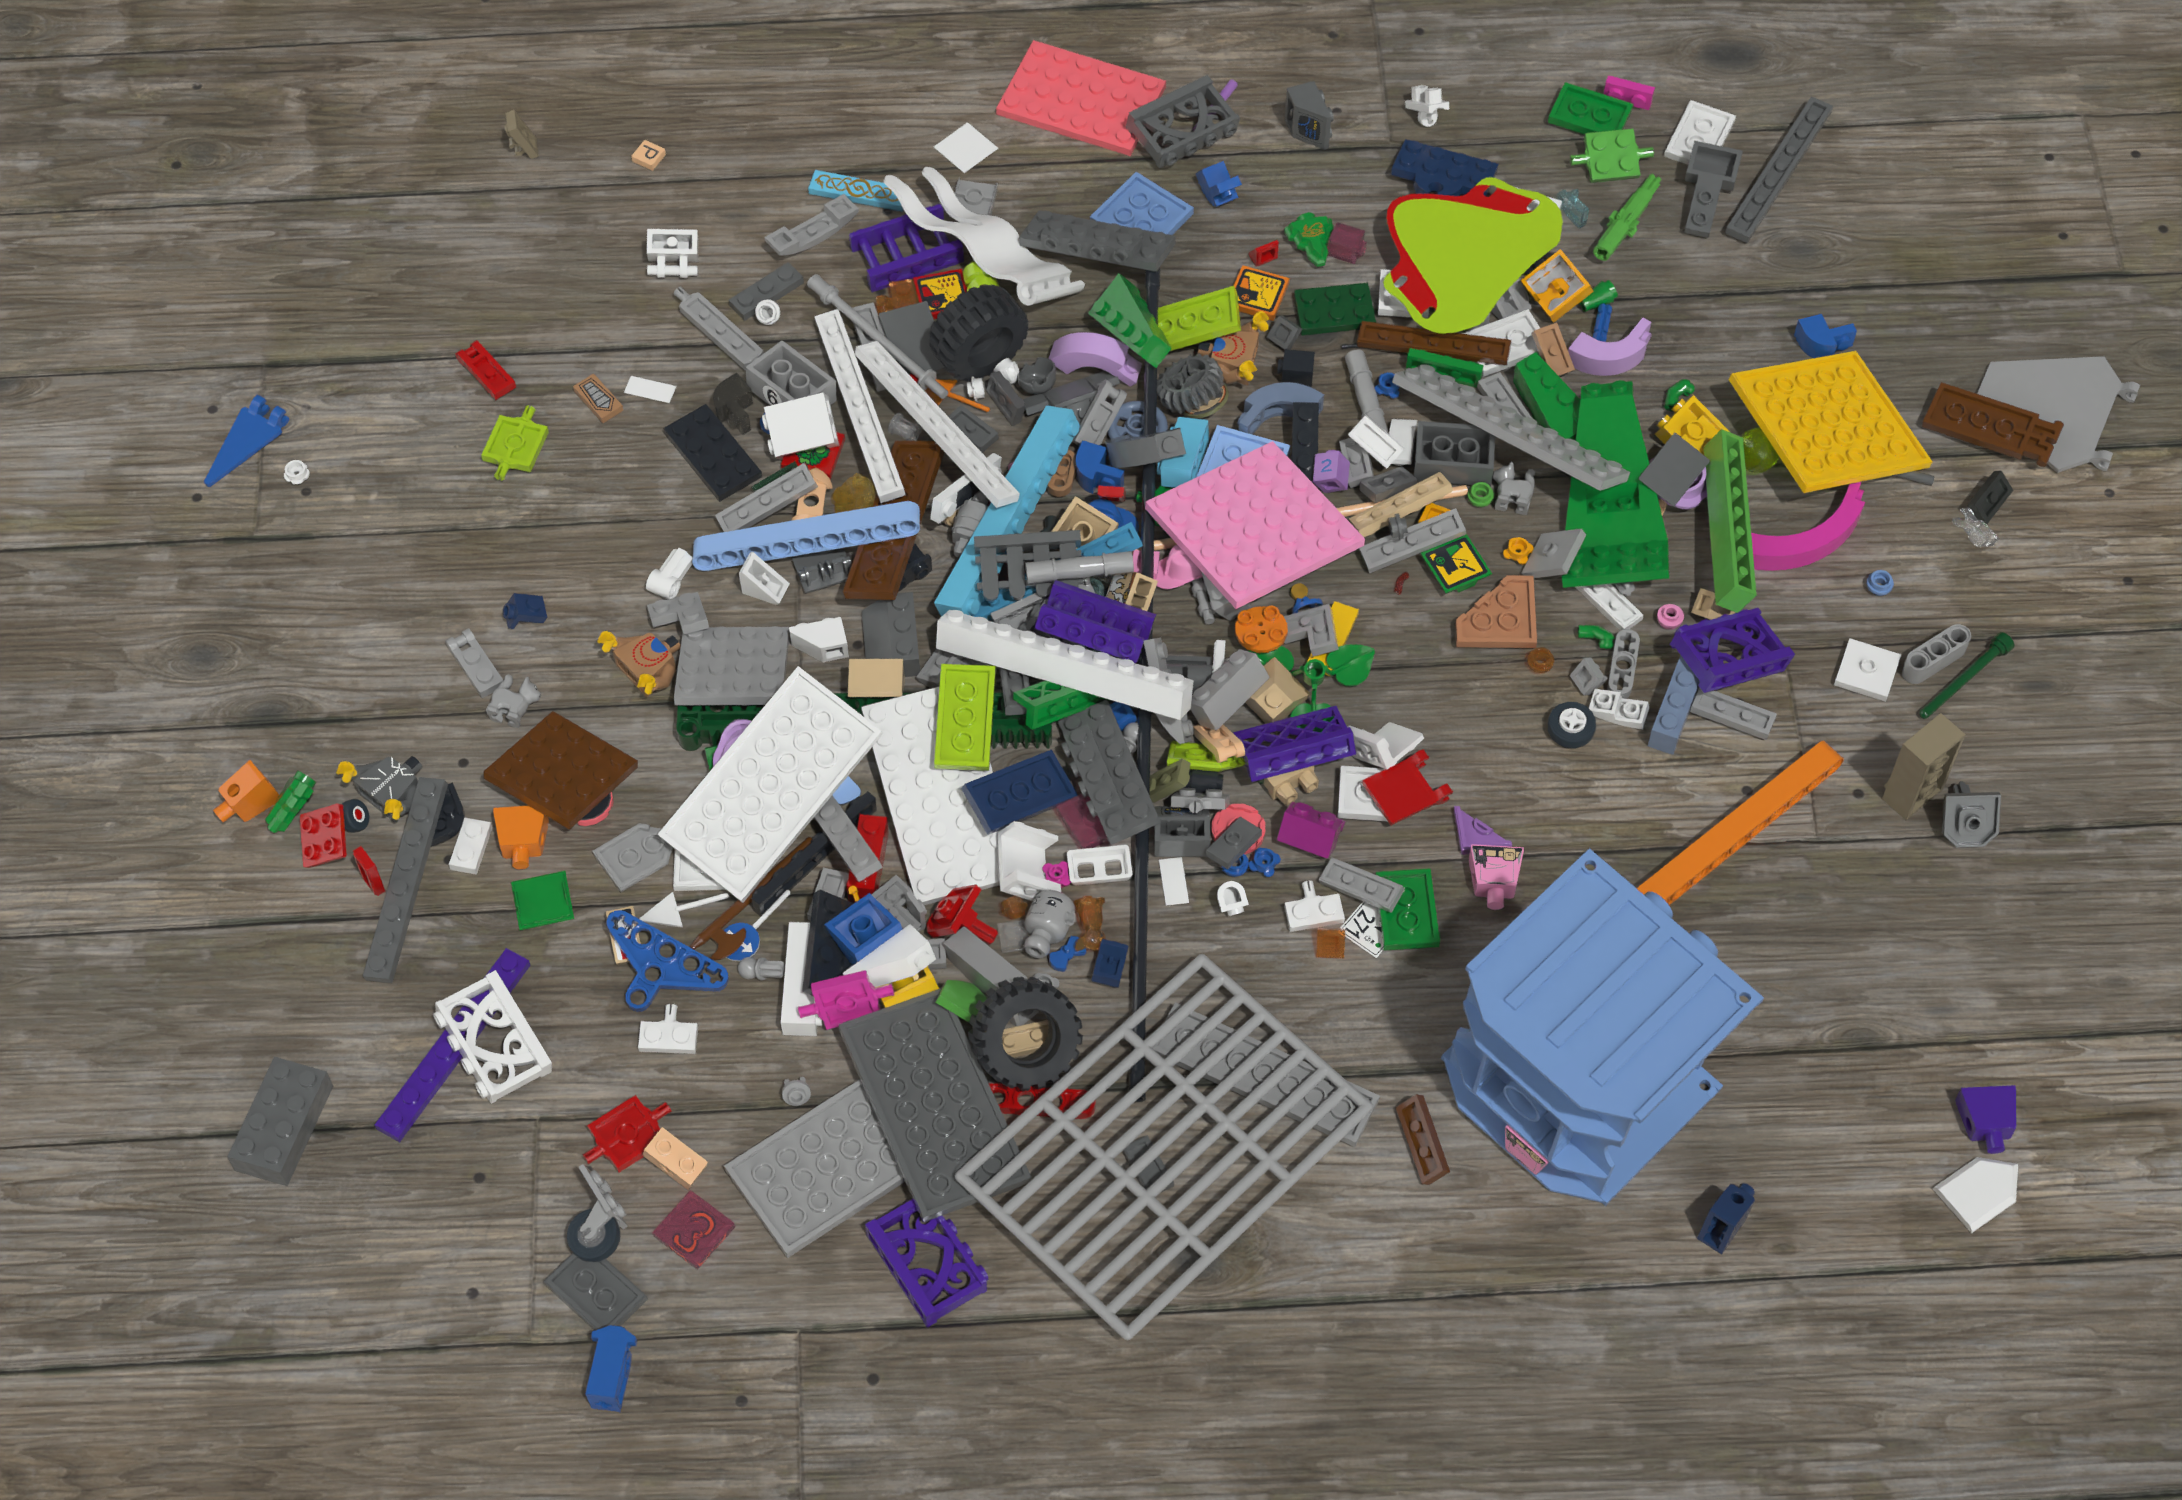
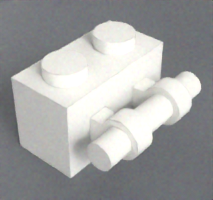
M647 229L648 261H657V265H647V275H657L658 278H665V275H680V278L698 276V266H688V262H698V231ZM665 262H680V266L665 265Z

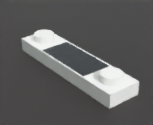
M992 453L987 459L1001 473L1002 457ZM966 474L933 498L930 519L939 524L947 517L952 516L964 504L965 500L972 499L974 494L980 491V489Z

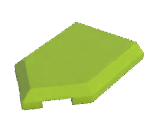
M1172 741L1167 759V766L1183 758L1191 763L1190 769L1217 772L1245 765L1242 757L1236 758L1235 756L1227 758L1225 762L1218 763L1215 755L1203 744L1190 742L1179 744L1177 741Z

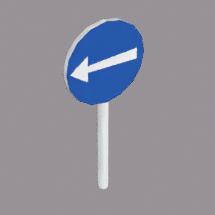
M786 890L752 926L747 923H735L724 929L728 934H735L743 928L746 930V938L737 951L726 957L727 959L740 962L743 958L755 955L760 944L759 934L756 929L790 895V890Z

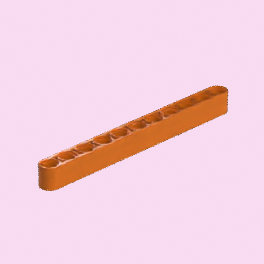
M1824 740L1820 741L1636 889L1643 895L1648 891L1654 892L1671 905L1831 776L1842 765L1844 758Z

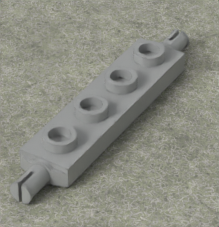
M682 287L675 289L674 295L682 301L679 305L680 312L744 370H746V366L764 354L763 350L699 292L689 295Z

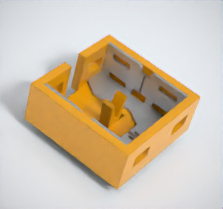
M1561 249L1520 280L1553 323L1594 292L1590 284Z

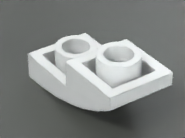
M1392 419L1389 435L1404 447V450L1392 464L1402 466L1412 463L1415 451L1414 441L1418 426L1417 420Z
M1594 689L1589 709L1597 718L1614 724L1643 730L1649 704L1647 701L1624 699L1621 696V692Z

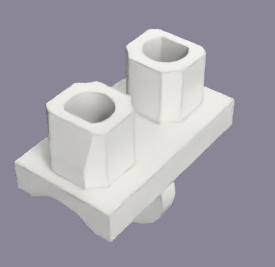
M1426 85L1411 87L1412 100L1405 101V108L1419 111L1418 121L1421 125L1428 127L1436 123L1438 108L1450 109L1449 102L1442 100L1441 89H1428Z

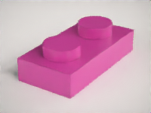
M1608 75L1604 95L1632 103L1636 108L1650 110L1655 87Z

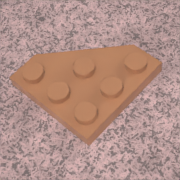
M1507 575L1494 590L1488 591L1481 597L1472 609L1466 614L1463 613L1456 619L1455 625L1456 647L1536 648L1534 576Z

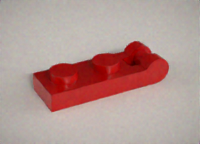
M476 340L470 344L468 349H461L455 353L460 364L468 369L495 400L516 388L515 381L479 341Z

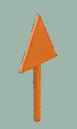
M936 380L948 391V397L983 411H990V408L950 392L957 383V380ZM930 388L924 390L938 406L943 401Z

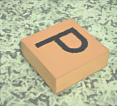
M644 140L631 156L632 162L653 171L664 158L666 152L664 148Z

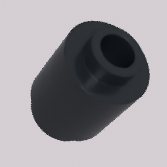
M1190 769V779L1186 787H1184L1194 788L1195 793H1206L1208 789L1222 790L1224 774H1219L1217 771Z

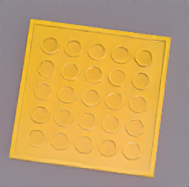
M1857 351L1731 373L1728 379L1803 493L1930 468L1933 463Z

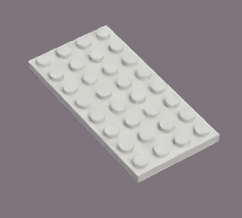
M798 666L658 835L743 903L882 736L883 732Z
M939 687L861 707L864 718L883 732L872 748L911 888L916 899H920L924 905L939 902L954 888L976 884L984 890L1000 885L999 831L987 835L961 790L965 783L993 773L991 764L989 771L935 769L934 767Z

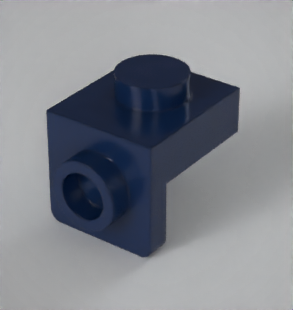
M513 593L508 603L503 607V617L507 621L508 629H514L519 621L544 623L547 619L543 596Z
M1102 939L1091 981L1119 988L1129 946L1116 941Z

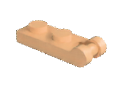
M1200 725L1193 726L1195 737L1215 755L1218 763L1225 762L1227 758L1232 756L1236 758L1245 756L1242 741L1225 725H1222L1217 731Z

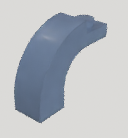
M1283 382L1264 386L1245 399L1244 412L1237 422L1239 431L1253 435L1259 426L1269 418L1275 416L1293 418V402L1319 403L1320 414L1323 410L1324 394L1298 383Z

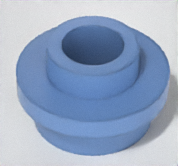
M1877 570L1869 575L1866 584L1869 591L1873 594L1886 595L1891 592L1894 582L1892 576L1887 571Z

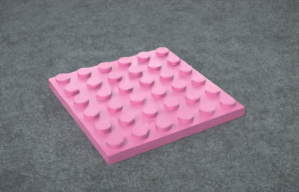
M1273 441L1145 502V509L1235 609L1364 546L1365 538Z

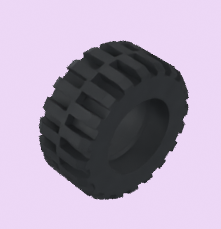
M992 284L980 285L979 288L973 287L968 289V292L959 294L953 302L950 301L946 308L937 315V320L933 322L929 333V346L933 354L954 378L971 381V377L974 376L975 379H983L985 375L990 376L994 372V368L1006 358L1012 360L1016 355V351L1021 349L1023 340L1026 339L1028 334L1027 315L1004 288Z
M1014 977L1011 983L1007 980L999 982V989L995 991L990 988L985 992L988 998L984 1002L980 1000L975 1006L979 1010L977 1016L971 1015L969 1023L973 1026V1030L968 1032L969 1040L973 1043L971 1047L973 1055L979 1060V1064L986 1072L1009 1088L1013 1089L1016 1086L1022 1091H1029L1031 1086H1034L1039 1090L1046 1087V1081H1050L1052 1084L1060 1080L1058 1075L1062 1071L1068 1073L1072 1068L1069 1062L1072 1058L1077 1060L1080 1053L1076 1049V1045L1082 1044L1083 1035L1078 1032V1029L1082 1028V1022L1076 1016L1077 1009L1062 992L1038 978L1030 977L1026 980L1024 977ZM1038 1009L1042 1011L1048 1019L1049 1029L1047 1038L1041 1048L1035 1053L1022 1058H1014L1007 1054L1003 1048L1002 1037L1009 1020L1023 1010Z

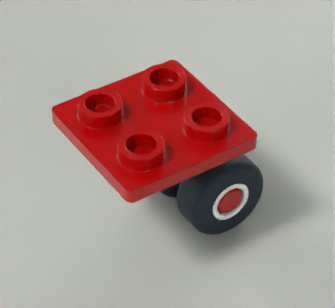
M351 799L342 804H333L300 815L303 867L311 868L347 856L345 830L354 833L364 830L369 824V811L362 801Z

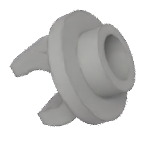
M800 1077V1080L790 1082L789 1079H785L782 1089L783 1100L792 1106L806 1103L811 1096V1090L805 1078Z

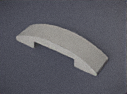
M842 194L824 204V212L791 230L784 226L767 235L765 241L779 255H791L802 252L838 232L859 212V208L845 194Z

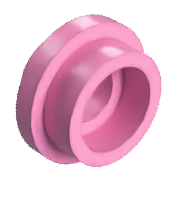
M1673 604L1663 605L1657 613L1659 624L1668 630L1680 626L1684 619L1682 609Z

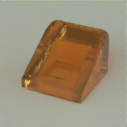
M1317 928L1316 957L1344 958L1345 929Z

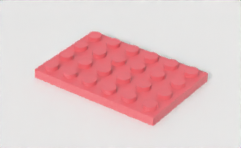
M1033 40L999 102L996 113L999 116L1131 156L1139 140L1134 133L1131 134L1125 127L1129 112L1160 98L1166 88V81Z

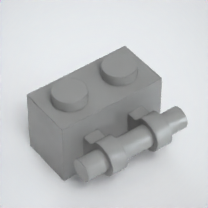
M1203 572L1204 583L1202 577L1192 581L1193 596L1198 600V612L1203 617L1205 624H1212L1215 621L1214 613H1218L1231 621L1237 618L1241 611L1251 608L1250 603L1235 609Z

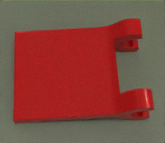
M1424 749L1361 782L1391 826L1431 806L1447 802L1450 799L1448 795L1453 793L1447 783L1433 791L1419 771V769L1426 766L1424 761L1429 759Z

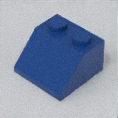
M870 893L824 924L852 965L859 962L903 929L901 923Z

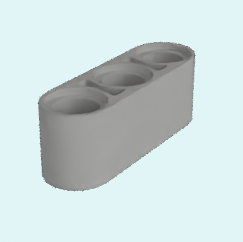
M1961 624L1952 625L1912 650L1908 654L1902 669L1904 680L1911 684H1919L1961 658L1965 654L1971 639L1970 630Z

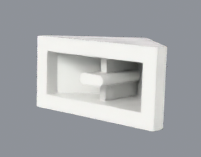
M754 552L749 553L739 572L742 594L775 605L780 603L790 584Z

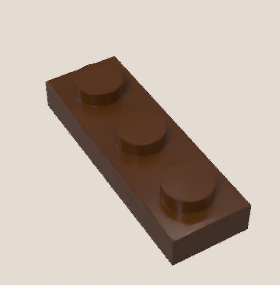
M1416 1094L1397 1106L1396 1110L1422 1184L1430 1185L1450 1173V1169L1423 1095Z

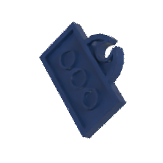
M1405 139L1393 164L1391 175L1414 181V189L1417 194H1430V191H1437L1439 195L1460 196L1461 194H1467L1482 179L1488 177L1495 178L1499 164ZM1490 187L1483 193L1484 196L1487 197Z

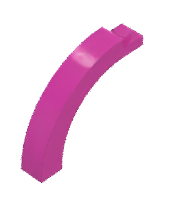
M1861 482L1849 484L1843 502L1837 511L1824 523L1811 530L1787 536H1767L1751 532L1754 570L1775 571L1802 567L1823 559L1839 548L1850 537L1861 517L1865 502L1861 501L1864 490L1860 489Z

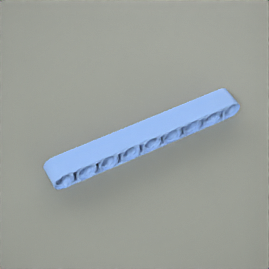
M904 501L700 536L693 543V565L698 570L709 571L743 565L750 552H754L763 561L910 537L916 535L920 530V508L914 502Z

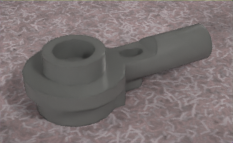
M1399 513L1394 514V517L1388 518L1392 538H1399L1401 540L1404 539V533H1408L1405 517L1400 518Z

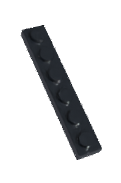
M867 791L862 797L855 798L850 804L849 809L845 811L856 829L860 814L872 815L877 811L876 797ZM824 832L817 833L809 846L804 850H799L785 868L778 869L770 882L765 886H760L754 892L751 899L755 913L761 917L786 890L793 889L835 850V847Z

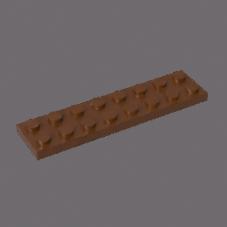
M895 440L891 455L903 485L905 496L881 503L878 494H876L872 507L904 501L914 502L920 508L921 524L944 450L935 441ZM917 534L910 537L859 545L843 589L845 599L895 600Z

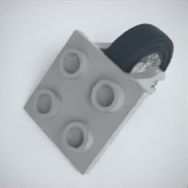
M582 1164L579 1166V1169L598 1200L593 1209L582 1211L571 1221L567 1231V1242L571 1251L578 1258L587 1262H599L610 1257L617 1249L621 1236L619 1227L622 1229L628 1227L623 1219L627 1214L621 1204L615 1201L611 1195L613 1191L607 1181L601 1178L595 1169L590 1171Z

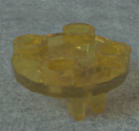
M856 473L848 478L841 487H837L833 493V499L836 501V513L873 507L875 487L872 481L866 476Z

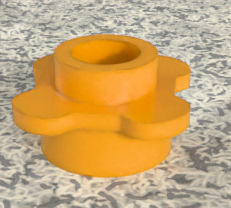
M1511 538L1508 549L1503 551V556L1506 559H1513L1518 564L1523 565L1527 563V557L1529 553H1532L1533 546L1524 538Z

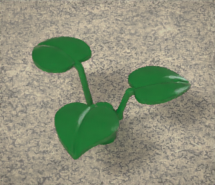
M1357 644L1342 645L1338 647L1339 650L1331 651L1328 654L1327 665H1324L1318 659H1312L1305 666H1300V669L1290 672L1294 667L1293 655L1283 646L1268 653H1256L1250 650L1248 652L1255 653L1263 666L1275 657L1293 676L1303 673L1305 683L1312 686L1311 704L1302 703L1296 706L1290 716L1294 717L1331 707L1326 703L1316 705L1317 686L1324 681L1325 673L1330 676L1336 674L1337 681L1344 686L1353 687L1363 683L1370 673L1375 649ZM1334 716L1328 717V718H1324V719H1322V720H1323V721H1327V722H1331V720L1334 718ZM1301 724L1296 727L1304 729L1307 725ZM1315 727L1312 731L1321 733L1324 729Z

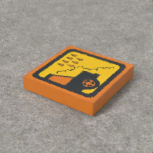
M1242 265L1234 284L1238 296L1239 312L1254 316L1257 312L1263 311L1269 317V320L1274 321L1288 288L1290 278Z

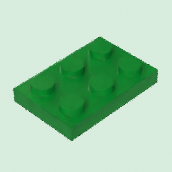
M1565 82L1550 112L1548 123L1582 134L1623 130L1632 112L1633 104Z
M1431 868L1376 872L1375 875L1400 884L1404 888V892L1392 913L1379 908L1384 951L1439 947L1440 936Z

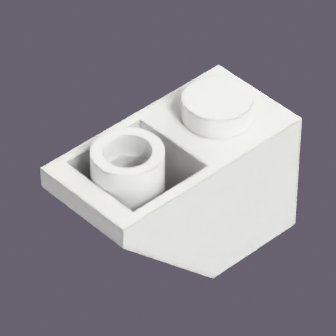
M841 617L825 618L822 621L808 624L800 623L789 627L792 646L817 660L827 662L849 657Z

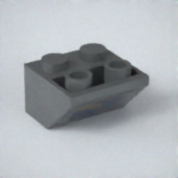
M1314 81L1287 88L1285 122L1292 137L1321 149H1328L1329 139L1332 137L1331 122H1333L1334 117L1331 108H1327L1323 91L1321 89L1318 90Z
M1154 806L1161 823L1154 826L1155 857H1207L1206 850L1210 847L1209 809L1192 813L1189 808Z

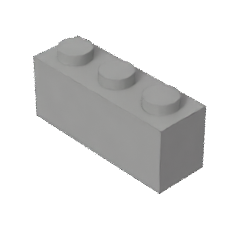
M1239 649L1229 657V660L1220 669L1211 675V678L1202 687L1194 691L1190 710L1200 726L1217 731L1270 678L1257 655Z

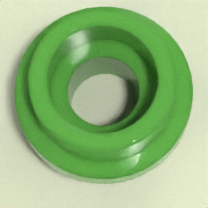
M1477 482L1468 490V500L1474 506L1485 507L1493 501L1494 493L1487 483Z

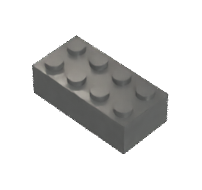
M274 1056L227 1156L234 1171L288 1186L333 1088V1084L326 1071Z

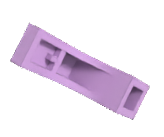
M1642 318L1626 338L1617 342H1602L1581 332L1568 348L1574 368L1587 374L1599 376L1616 375L1634 368L1644 359L1646 346L1652 335L1649 333L1651 322Z
M1087 332L1068 334L1057 339L1053 343L1049 359L1055 363V367L1066 374L1081 367H1096L1118 377L1119 380L1130 387L1136 384L1142 365L1141 362L1127 353L1129 347L1126 344L1105 335Z

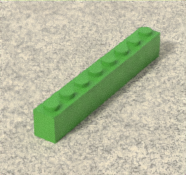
M1721 429L1703 447L1704 456L1710 460L1706 465V487L1715 602L1718 606L1739 613L1757 596L1744 445L1742 437Z

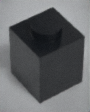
M1285 349L1284 359L1278 360L1277 374L1282 375V383H1298L1312 387L1315 352Z

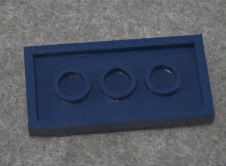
M1052 749L965 783L961 788L987 835L1004 829L1014 821L1021 822L1068 803L1078 796Z

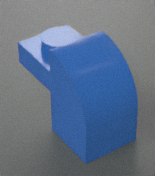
M1224 161L1195 173L1204 195L1213 206L1216 207L1238 198L1235 188L1242 185L1239 176L1230 178Z
M1818 314L1798 319L1794 336L1805 354L1812 358L1835 355L1836 350H1845L1852 347L1857 330L1853 323L1829 329L1823 315Z
M1082 440L1076 454V479L1085 491L1093 494L1096 486L1123 487L1124 470L1106 465L1107 447Z

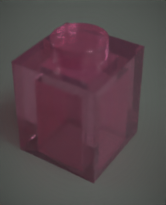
M1337 222L1328 240V256L1356 264L1359 255L1363 256L1366 251L1365 231Z

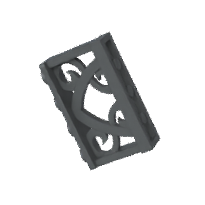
M1208 75L1129 112L1125 127L1131 134L1134 133L1155 160L1158 168L1166 165L1171 166L1178 159L1186 155L1191 156L1198 149L1205 146L1209 147L1217 140L1225 136L1230 137L1237 131L1240 116L1234 113L1212 85L1213 81ZM1205 98H1207L1213 106L1207 107ZM1189 105L1193 106L1191 110L1186 107ZM1178 111L1186 116H1198V123L1194 132L1171 129L1170 127L1174 119L1173 113ZM1207 113H1218L1224 120L1214 124L1212 121L1218 120L1219 117L1213 114L1207 115ZM1166 117L1168 119V122L1165 125H1162L1164 121H1161L1160 119ZM1145 127H1147L1155 134L1151 136ZM1162 136L1164 137L1163 147L1166 143H1171L1172 145L1161 149L1156 140Z

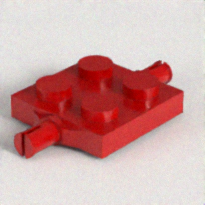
M635 1095L587 1125L597 1145L582 1154L587 1164L589 1165L599 1157L604 1156L611 1161L618 1173L642 1159L645 1148L660 1130L658 1120L672 1112L669 1105L664 1102L651 1111Z

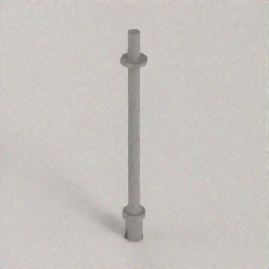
M817 274L810 277L807 286L820 296L821 301L826 305L833 304L874 341H878L890 355L919 379L918 385L923 390L930 388L941 399L948 395V391L935 380L936 372L930 369L925 372L838 296L839 291L835 286L829 285Z

